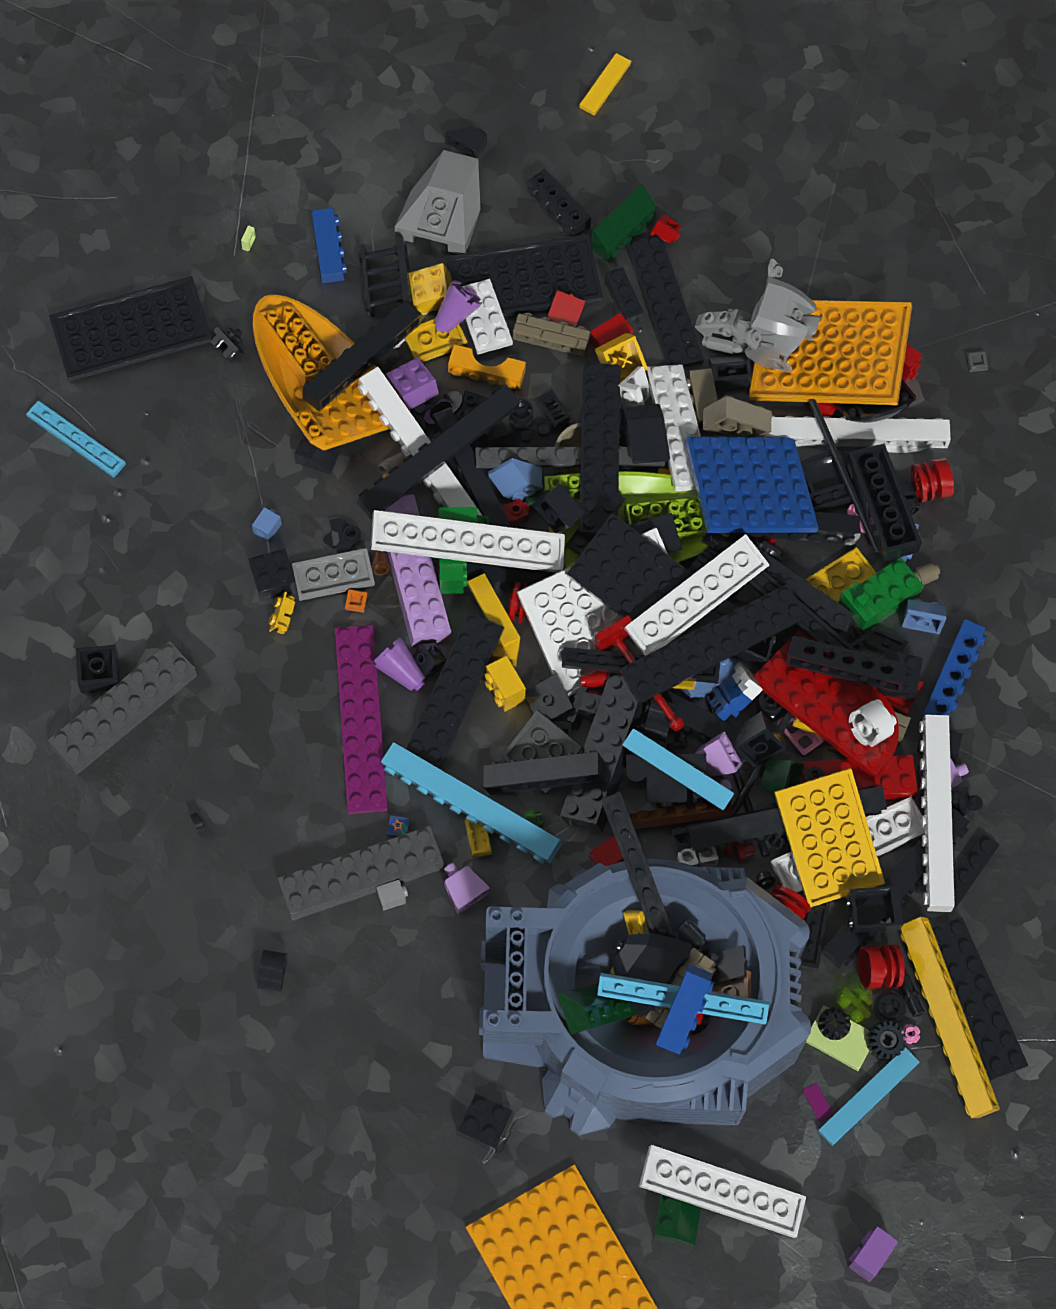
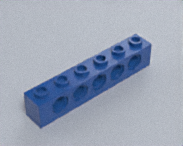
M964 619L920 721H923L925 715H949L950 711H955L958 705V701L955 699L957 695H962L966 686L962 684L964 678L969 679L973 669L970 668L971 662L975 663L980 652L976 650L979 645L983 646L987 637L983 635L985 627ZM964 642H970L973 646H966ZM957 658H963L966 663H960ZM950 674L957 675L959 679L951 678ZM943 691H949L951 696H946ZM936 707H941L944 710V712H938L936 710Z

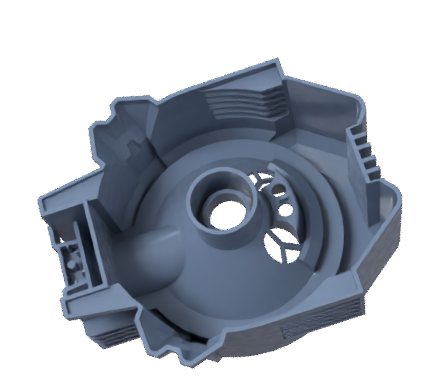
M646 859L676 939L681 940L677 936L678 933L675 929L685 919L693 921L706 935L704 939L707 944L699 948L698 951L708 950L707 957L710 960L713 953L742 945L746 947V959L748 960L746 970L751 972V999L770 1002L766 1025L703 1014L702 1018L704 1020H701L700 1025H706L705 1030L691 1035L692 1030H690L688 1034L691 1037L687 1049L682 1048L680 1055L656 1045L661 1031L656 1025L653 1027L630 1025L625 1019L570 1035L558 994L599 983L601 973L610 974L609 972L613 967L611 961L614 952L613 946L618 940L622 941L629 935L623 913L627 910L643 911L625 862L609 866L599 863L589 870L581 869L576 872L574 879L565 885L557 884L550 888L547 908L488 907L486 909V941H482L481 969L485 971L484 1006L480 1008L479 1035H483V1057L547 1069V1073L542 1078L545 1113L552 1118L564 1115L570 1120V1130L578 1136L610 1128L616 1119L640 1123L739 1125L746 1111L747 1098L796 1062L811 1032L810 1020L804 1014L802 1008L798 1007L801 1002V995H798L801 990V984L797 983L801 976V970H798L801 964L800 957L809 939V927L802 918L748 877L746 878L744 868L694 867L672 860ZM647 923L649 933H651L649 925ZM485 959H506V965L485 963Z

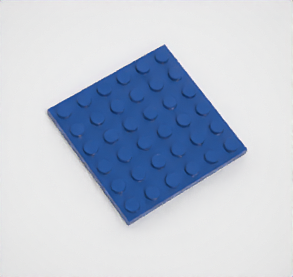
M686 437L685 445L707 533L817 532L819 527L794 438Z

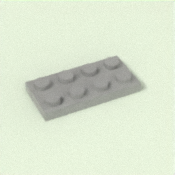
M367 548L292 563L299 601L375 586Z

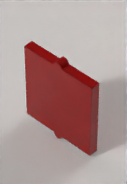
M557 290L547 318L551 319L552 322H566L570 326L576 327L586 301L574 297L573 294L568 295Z

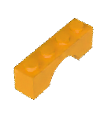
M455 344L448 362V372L455 376L462 375L475 381H486L491 385H507L510 389L520 390L526 371V362L507 358L498 366H484L474 358L471 348Z

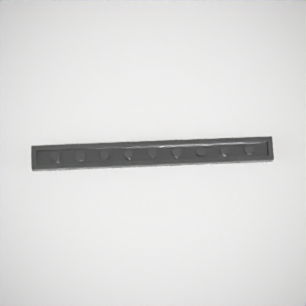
M580 447L475 448L476 468H496L514 458L540 466L541 468L580 467ZM619 447V467H664L665 461L633 464L628 447Z

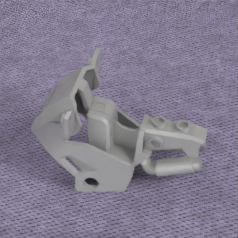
M771 259L768 265L765 291L760 301L756 303L752 315L743 310L731 308L728 311L705 312L698 315L695 328L704 335L702 345L708 349L730 354L740 353L745 349L746 356L759 366L792 372L793 368L786 362L787 357L800 345L804 338L813 341L812 335L816 333L821 316L808 315L815 311L816 304L796 287L781 281L783 268L774 259ZM712 334H722L726 337L733 335L732 341L712 337Z

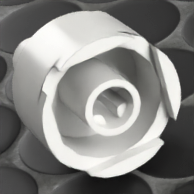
M880 700L865 704L849 716V723L852 722L854 727L851 730L855 738L865 746L870 745V747L890 737L894 732V725L897 723L896 718L888 712Z

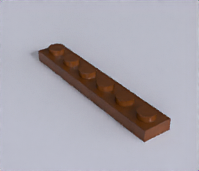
M730 800L724 811L712 803L699 802L696 805H678L674 808L662 807L653 811L641 810L629 815L634 828L641 829L733 815Z

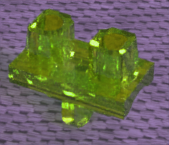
M848 987L841 991L843 994L836 1002L844 1010L851 1003L857 1008L850 1015L855 1023L858 1024L865 1018H870L873 1015L862 1003L864 1001L868 1006L873 1003L868 997L871 994L869 989L863 992L858 987L855 992L860 996L859 998Z

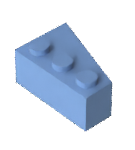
M731 657L720 663L718 684L696 682L694 690H679L689 702L704 698L705 695L714 693L713 690L716 687L720 688L721 683L730 679L736 672L734 666L738 662L734 657Z

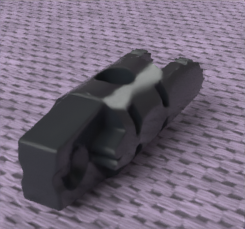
M705 531L701 540L703 544L718 553H722L731 543H735V541L722 535L707 533V531Z

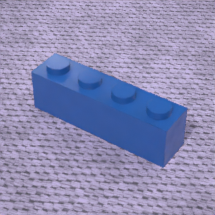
M333 208L313 210L312 219L322 283L344 281L343 273H347L345 262L341 261V257H344L343 246L339 247V242L342 241L340 230L337 231L336 226H339L338 215H334Z
M691 964L688 965L658 1036L657 1046L680 1055L682 1048L687 1049L691 1039L688 1036L689 1031L695 1030L699 1020L695 1017L698 1011L702 1013L706 1004L704 996L706 993L710 994L714 982L711 981L713 973Z

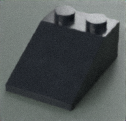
M660 404L623 407L620 423L632 463L669 461L670 453L665 420Z

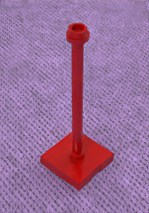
M629 615L596 634L595 646L596 650L609 651L617 646L630 664L636 661V659L624 644V641L630 638L624 627L632 622ZM661 694L653 697L670 720V728L674 729V731L680 730L685 725L683 723L684 720L677 718Z

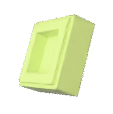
M248 226L241 239L242 249L248 252L256 238L254 227Z

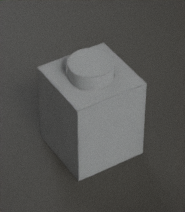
M399 880L376 887L383 911L406 904L405 897L408 896L405 885H401Z

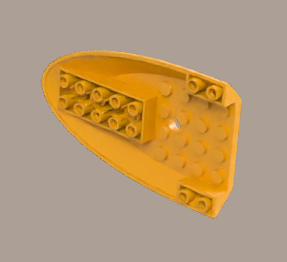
M266 295L261 298L256 304L253 313L255 345L275 391L309 442L322 450H327L388 430L389 427L384 426L380 421V415L377 410L374 411L370 407L368 397L366 395L363 396L358 389L359 378L375 369V365L368 369L320 412L303 399V386L305 383L312 381L319 371L326 369L333 359L339 358L346 348L354 345V342L327 318L297 300L281 295Z

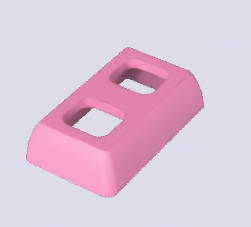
M783 717L777 721L778 726L782 721ZM787 728L784 731V734L803 756L823 742L822 738L801 729L793 734ZM808 736L812 744L804 749L800 746L798 740Z

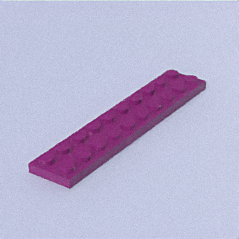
M373 625L335 628L348 814L387 811L384 765L381 763L383 759L377 668L372 665L376 659Z

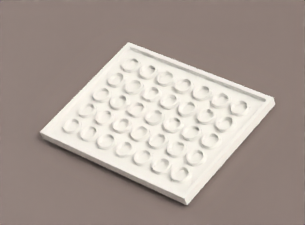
M657 528L641 534L668 555ZM571 567L516 592L552 675H559L569 696L578 692L581 686L580 675L593 671L562 668L564 647L596 650L595 635L622 619L566 576ZM631 637L624 641V644L632 654L644 655ZM617 646L609 650L610 652H620Z

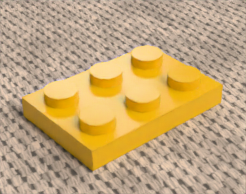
M435 319L419 325L404 338L413 359L418 357L421 362H425L452 352L454 344L463 347L468 346L460 325L458 324L449 333L439 332L435 328Z

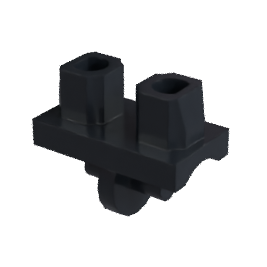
M218 327L213 330L216 334L210 342L217 349H220L225 343L228 345L222 352L226 359L231 361L237 355L242 357L245 354L234 343L241 344L243 342L240 338L242 335L240 329L232 330L229 328L227 330L229 336Z
M962 787V792L951 791L952 807L961 812L965 818H969L968 810L970 812H978L982 809L983 801L981 797L977 795L970 796L968 787Z

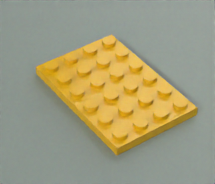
M851 768L774 791L803 893L810 907L845 897L850 889L873 888L885 884Z

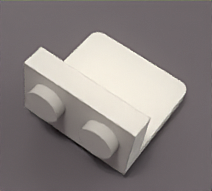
M642 366L637 367L618 385L624 407L645 405L644 402L651 396L645 369Z

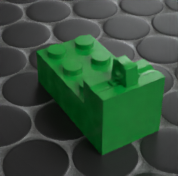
M477 507L439 508L440 519L489 525L488 516L477 515ZM439 558L441 594L463 593V587H467V561Z
M900 557L860 585L856 582L844 590L838 603L853 612V619L860 631L865 633L872 626H876L904 607L908 599L920 596L924 585Z

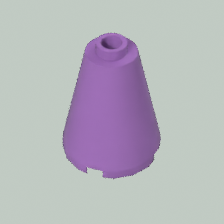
M456 280L451 282L434 320L435 328L441 333H449L482 305V302H479L481 298L468 286L465 288L461 287V282Z
M399 637L393 642V646L387 647L374 660L372 665L410 691L413 689L418 691L425 684L423 682L425 677L406 644Z

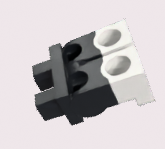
M703 820L691 821V824L702 822ZM684 823L672 824L671 837L678 862L698 867V865L699 867L717 866L718 856L715 846L708 847V851L696 853V850L693 851L689 847Z

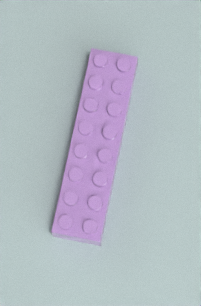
M414 494L401 497L385 510V512L420 516ZM386 552L411 648L418 647L423 643L430 644L449 641L451 629L431 557Z

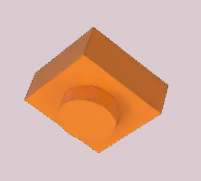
M348 590L345 610L364 613L368 592Z

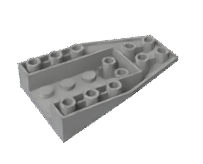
M443 150L411 190L395 225V237L403 236L405 241L413 243L415 236L448 244V252L455 254L467 253L481 210L478 159Z

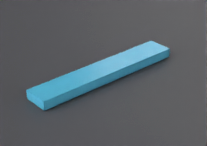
M39 400L26 413L27 417L113 478L126 465L125 461Z
M632 729L622 745L723 811L734 795L733 792L635 729Z
M905 1047L899 1056L893 1058L828 1120L818 1132L831 1146L836 1144L920 1062Z

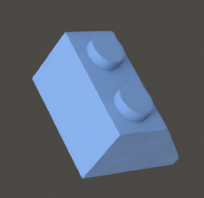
M512 458L488 471V476L501 494L506 498L512 499V501L518 499L522 501L523 498L543 488L542 468L540 466Z
M916 598L908 599L904 609L902 627L940 634L946 621V606H942L937 602H922V600Z

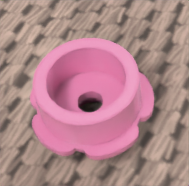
M912 1024L904 1026L901 1034L905 1033L906 1037H903V1040H906L907 1044L918 1042L920 1039L919 1028Z

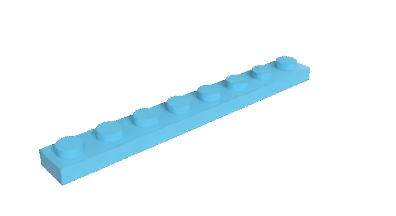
M601 973L597 996L671 1008L679 986ZM716 992L706 993L704 996L706 1004L702 1014L765 1025L767 1023L769 1001Z

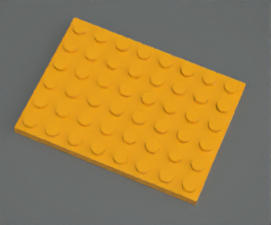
M812 300L816 304L815 311L808 315L821 316L816 333L812 335L813 341L804 338L800 345L787 357L786 362L793 368L792 372L762 367L757 363L754 364L749 393L750 400L811 402L816 400L817 403L898 405L912 303Z
M575 1164L466 1226L467 1232L510 1309H658Z

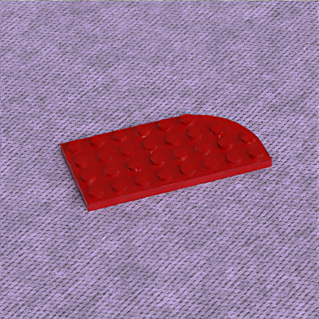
M799 629L793 635L797 637L802 636L809 640H812L801 629ZM791 637L753 677L758 681L763 692L874 779L888 764L898 744L899 725L891 704L875 687L786 665L792 640ZM880 700L888 712L896 718L897 723L894 725V732L890 737L873 747H870V745L865 746L853 735L851 729L854 727L852 722L849 723V716L865 704Z

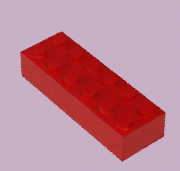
M913 755L892 756L888 764L874 779L849 759L799 762L804 764L800 783L806 782L805 772L813 766L821 768L825 776L851 768L857 789L876 784L882 785L886 801H899L911 796L915 799L918 793ZM816 773L811 774L812 777L818 776Z

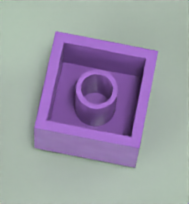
M418 357L385 374L386 379L408 410L439 395L435 378Z
M878 1226L874 1231L870 1229L860 1242L863 1244L862 1248L858 1246L849 1258V1261L852 1262L849 1268L870 1282L877 1275L899 1241Z

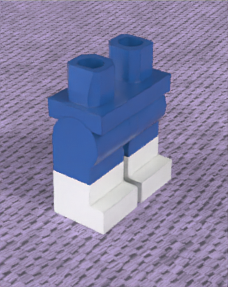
M739 662L734 666L736 672L730 679L721 683L720 688L716 687L713 690L716 696L710 701V705L716 710L717 716L724 721L731 714L737 717L740 714L739 711L743 710L763 690L758 681L753 677L754 675Z

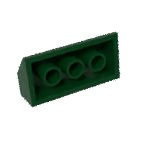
M640 184L592 230V250L607 262L611 258H615L623 246L626 247L636 234L639 235L643 231L644 226L648 222L651 223L656 218L657 206L644 185Z
M599 983L558 994L570 1035L615 1023L637 1014L629 1001L597 996Z
M681 1154V1155H684V1156H687V1157H690V1158H693V1159L702 1161V1160L697 1159V1158H695V1157H692V1156H689V1155H685V1154ZM660 1194L654 1239L695 1246L701 1207Z

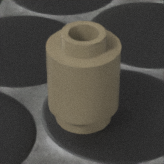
M932 562L914 568L912 571L923 585L937 580L940 574L939 567Z

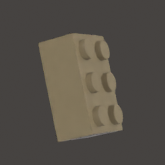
M724 396L703 409V430L724 437H763L771 432L772 411L764 409L762 406H755L747 401L734 399L732 396Z

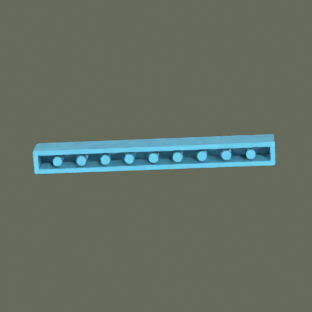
M394 742L381 761L385 767L383 770L390 775H399L402 782L407 785L411 783L416 785V789L424 795H427V793L433 795V799L441 805L445 802L450 805L449 809L456 814L462 812L467 815L466 819L473 824L479 822L484 825V830L490 834L495 832L501 835L499 838L507 844H510V842L516 844V848L524 854L527 852L533 854V858L541 864L544 862L550 864L562 846L560 839Z

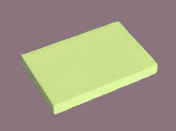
M823 1005L811 1027L806 1043L852 1069L859 1071L869 1052L867 1047L870 1046V1043H866V1040L869 1039L866 1034L871 1031L850 1020V1031L844 1038L830 1040L824 1037L819 1030L818 1020L820 1015L830 1008ZM835 1016L832 1022H829V1024L833 1025L834 1032L837 1026L841 1025L840 1022L836 1021Z

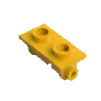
M287 592L277 596L274 602L276 609L269 619V624L271 625L269 632L278 629V633L284 634L288 630L291 618L284 616V614L292 615L296 602L294 597H286Z

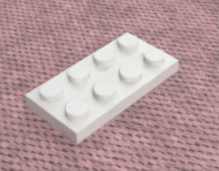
M490 279L466 285L481 298L479 302H482V305L465 319L477 355L513 345Z

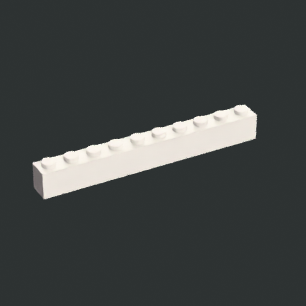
M379 367L359 378V391L363 396L366 395L368 397L370 407L374 411L377 410L380 415V421L384 426L389 427L391 437L395 442L398 441L402 446L401 451L406 457L410 454L413 456L419 452L418 448L424 443H431ZM446 463L423 480L426 487H431L435 500L439 504L442 503L445 508L476 507ZM477 508V515H482Z
M772 416L771 432L763 436L794 438L796 446L828 447L816 418L811 416L803 418ZM824 416L836 447H871L885 443L886 447L948 448L951 440L950 421L943 418L906 419L899 417L897 419H885L871 423H859L846 420L844 417L831 418Z
M925 715L923 721L919 723V733H923V740H920V752H923V759L920 760V770L924 774L920 782L921 789H924V796L921 797V808H924L921 825L925 827V835H922V846L925 847L922 864L926 866V873H923V885H926L923 903L927 905V911L951 912L954 908L949 715Z

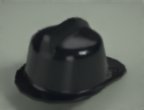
M450 391L440 397L426 411L424 415L426 423L436 427L432 415L449 407L455 415L463 401L460 392Z

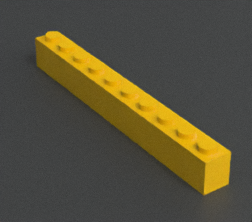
M919 917L903 924L902 932H900L901 938L908 947V957L914 963L915 976L921 982L922 995L930 1006L928 1008L930 1016L936 1022V1032L943 1041V1051L949 1057L951 1063L950 1070L957 1079V1088L965 1100L966 1104L964 1107L967 1114L971 1118H980L1000 1110L929 919Z

